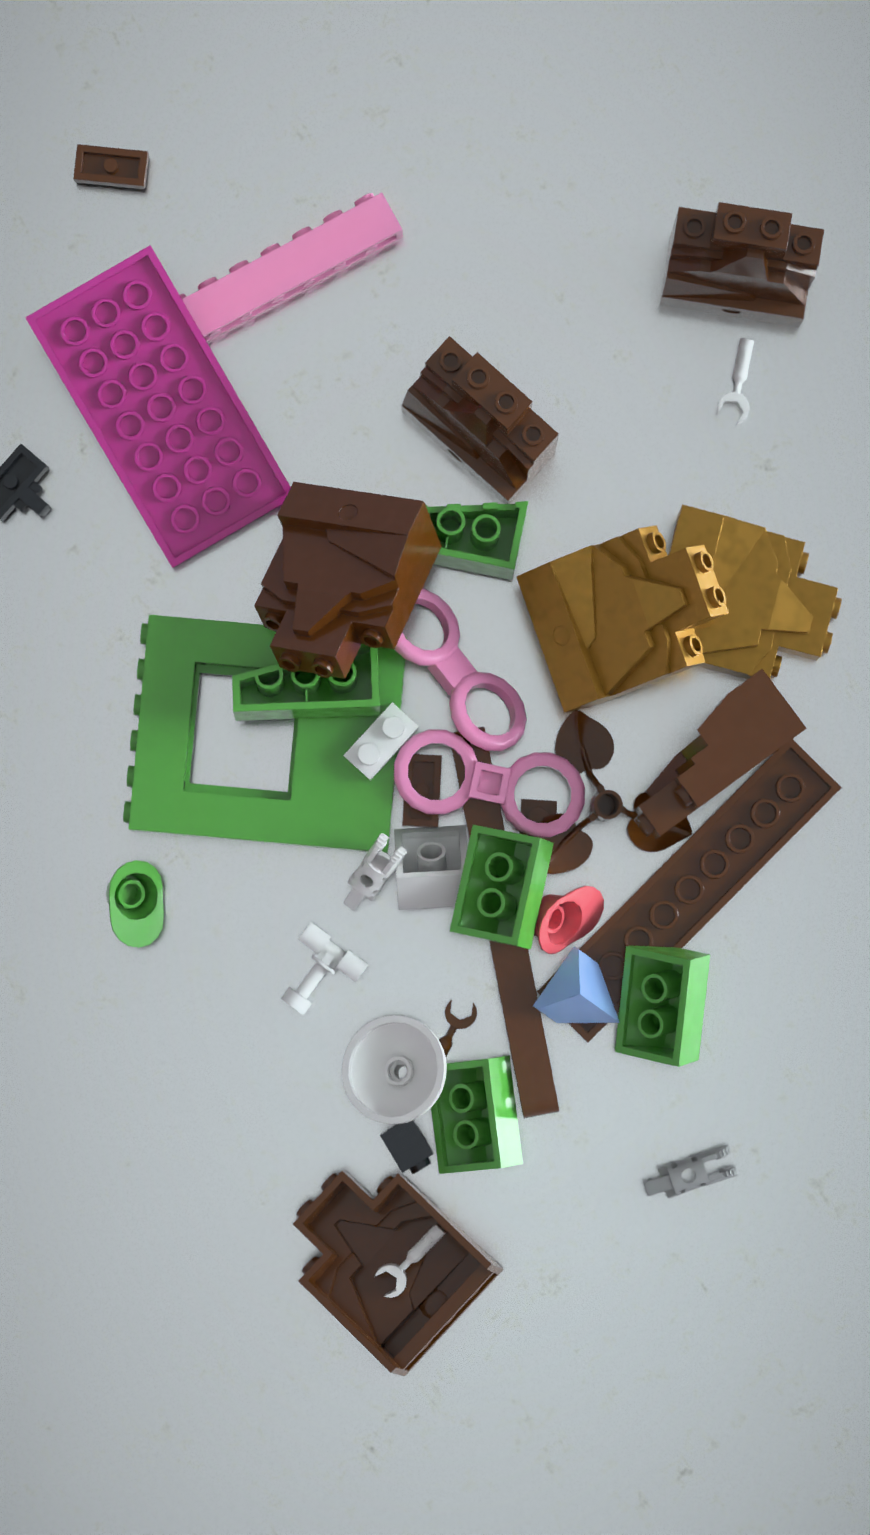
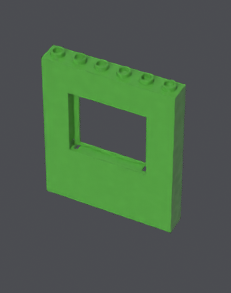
M149 615L148 623H142L140 644L146 645L145 659L139 658L137 666V680L143 681L141 694H135L133 714L139 716L138 730H132L130 751H136L135 765H129L127 771V787H132L131 801H125L123 822L129 823V830L137 832L368 852L381 833H384L390 839L395 784L394 762L397 752L371 781L343 755L392 702L401 710L406 659L394 649L378 648L380 715L294 719L288 792L190 783L200 673L234 676L278 663L270 647L276 631L265 628L262 624ZM389 839L387 840L386 846L382 850L386 854H388L389 850Z

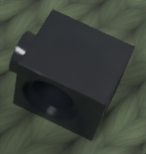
M415 1120L396 1124L380 1134L402 1173L410 1169L411 1173L415 1174L431 1164L428 1157L433 1155L434 1152Z

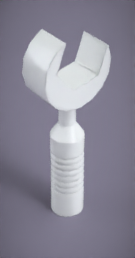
M740 338L738 354L732 376L735 382L733 392L725 394L719 400L717 406L718 414L723 404H737L742 415L736 425L742 423L747 418L750 410L747 398L740 393L741 385L747 379L754 344L753 340Z
M435 1223L419 1242L408 1251L406 1260L400 1266L394 1263H387L378 1268L375 1276L387 1271L397 1278L396 1289L386 1293L384 1297L393 1298L404 1291L407 1282L405 1270L412 1263L419 1262L446 1234L439 1225Z

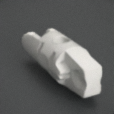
M384 833L378 836L359 867L347 881L353 888L343 903L353 911L356 910L365 897L371 901L375 899L386 880L392 875L407 854V850L402 846L396 849L391 857L382 850L389 839Z

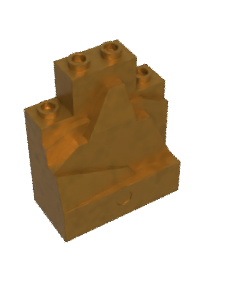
M682 504L677 515V523L668 555L687 547L704 544L706 551L713 559V570L719 586L725 593L726 607L729 612L726 615L694 627L695 634L702 643V653L705 659V663L697 666L749 679L759 670L763 669L768 677L771 678V676H778L782 656L776 655L777 650L816 661L821 657V653L827 654L833 633L827 632L830 618L837 619L842 598L836 597L837 587L797 577V573L804 574L809 553L803 552L805 542L766 531V528Z
M657 525L643 527L601 544L585 547L516 576L564 713L605 703L705 663L702 653L703 646L699 637L695 634L694 627L719 618L729 612L726 607L725 593L719 586L713 570V559L706 551L704 544L687 547L667 555L666 542L659 532Z

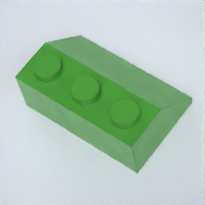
M473 825L450 932L531 950L554 843L539 837Z
M626 946L618 1018L620 1023H618L615 1052L677 1067L699 1060L710 954L676 947Z
M510 1055L446 1063L447 1071L443 1090L435 1104L431 1107L439 1174L498 1169L523 1164Z

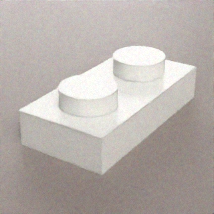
M392 702L343 756L371 781L417 731L419 726Z

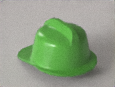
M139 860L127 862L116 870L108 883L106 898L109 904L112 930L118 940L127 946L140 948L150 945L156 940L163 928V886L161 876L154 866Z

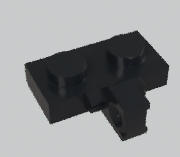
M21 443L0 466V520L2 522L15 507L23 512L28 506L41 518L51 509L49 504L38 496V493L43 488L37 483L49 467Z

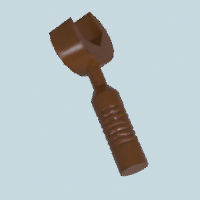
M452 1000L447 1004L445 1018L451 1026L446 1035L439 1039L445 1057H447L453 1045L452 1037L456 1030L466 1029L476 1021L477 1008L474 1003L472 1015L461 1020L451 1013Z

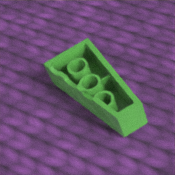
M528 501L515 502V504L492 502L483 503V505L462 506L461 504H447V506L434 507L426 505L442 546L434 564L512 580Z
M361 644L345 679L332 676L325 678L315 673L303 671L290 672L280 668L278 663L232 676L233 713L235 720L380 715L378 648H371Z

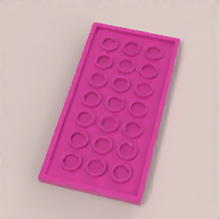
M151 245L25 317L172 568L283 504L291 488Z

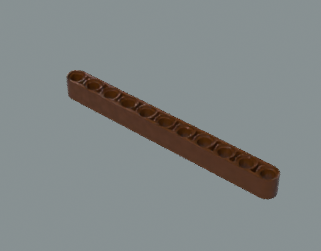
M484 726L478 727L481 731L485 732ZM459 731L452 732L461 736L473 748L478 762L492 765L489 751L471 744ZM452 748L460 789L465 778V767L461 757ZM470 798L463 805L469 839L473 825L505 831L500 804ZM489 941L523 1117L525 1119L559 1112L541 1013L533 1007L538 998L529 951L526 948Z

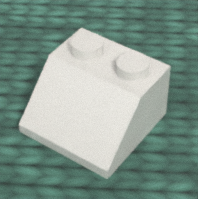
M466 825L394 829L395 850L401 846L407 850V854L396 868L399 910L455 907L467 853Z

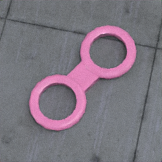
M422 588L415 604L429 608L438 617L444 632L442 646L435 650H423L414 646L402 633L394 650L412 663L419 666H428V670L450 696L451 718L456 728L471 744L486 751H503L514 746L523 736L527 721L524 703L519 694L505 679L492 673L476 671L458 648L460 631L458 620L452 609L438 595ZM486 688L495 692L505 702L509 709L511 720L509 730L506 733L490 735L481 731L472 723L465 705L467 693L470 690Z
M428 729L413 735L400 748L394 762V781L400 796L412 808L426 814L444 815L460 809L470 798L501 804L506 819L520 832L534 837H553L567 831L579 819L585 805V786L579 771L567 759L550 752L531 753L519 758L510 768L478 762L473 748L461 736L448 730ZM430 744H443L453 748L461 757L465 767V778L461 788L453 796L443 800H430L419 795L412 787L408 778V765L412 756L420 748ZM535 767H549L559 771L567 780L570 788V803L566 812L559 819L549 823H536L527 819L518 810L514 800V791L518 779L527 770Z

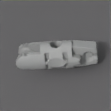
M728 1144L682 1161L658 1167L660 1176L643 1182L647 1196L666 1191L667 1197L672 1198L688 1191L738 1176L736 1167H726L708 1175L704 1165L705 1162L714 1159L718 1160L730 1154ZM685 1169H692L696 1173L692 1180L688 1181L682 1177V1172Z

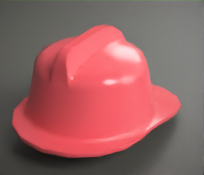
M583 886L564 896L549 894L542 897L534 933L538 937L541 949L548 954H556L593 930L604 910V899L601 892L593 886Z

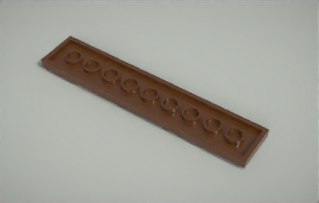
M793 739L778 749L579 948V950L599 964L616 1013L620 1009L626 946L683 948L842 788ZM555 973L536 991L539 995H541ZM607 1023L568 1024L588 1043Z

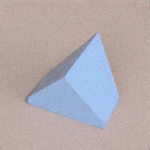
M574 946L533 1007L556 1023H620L599 964Z

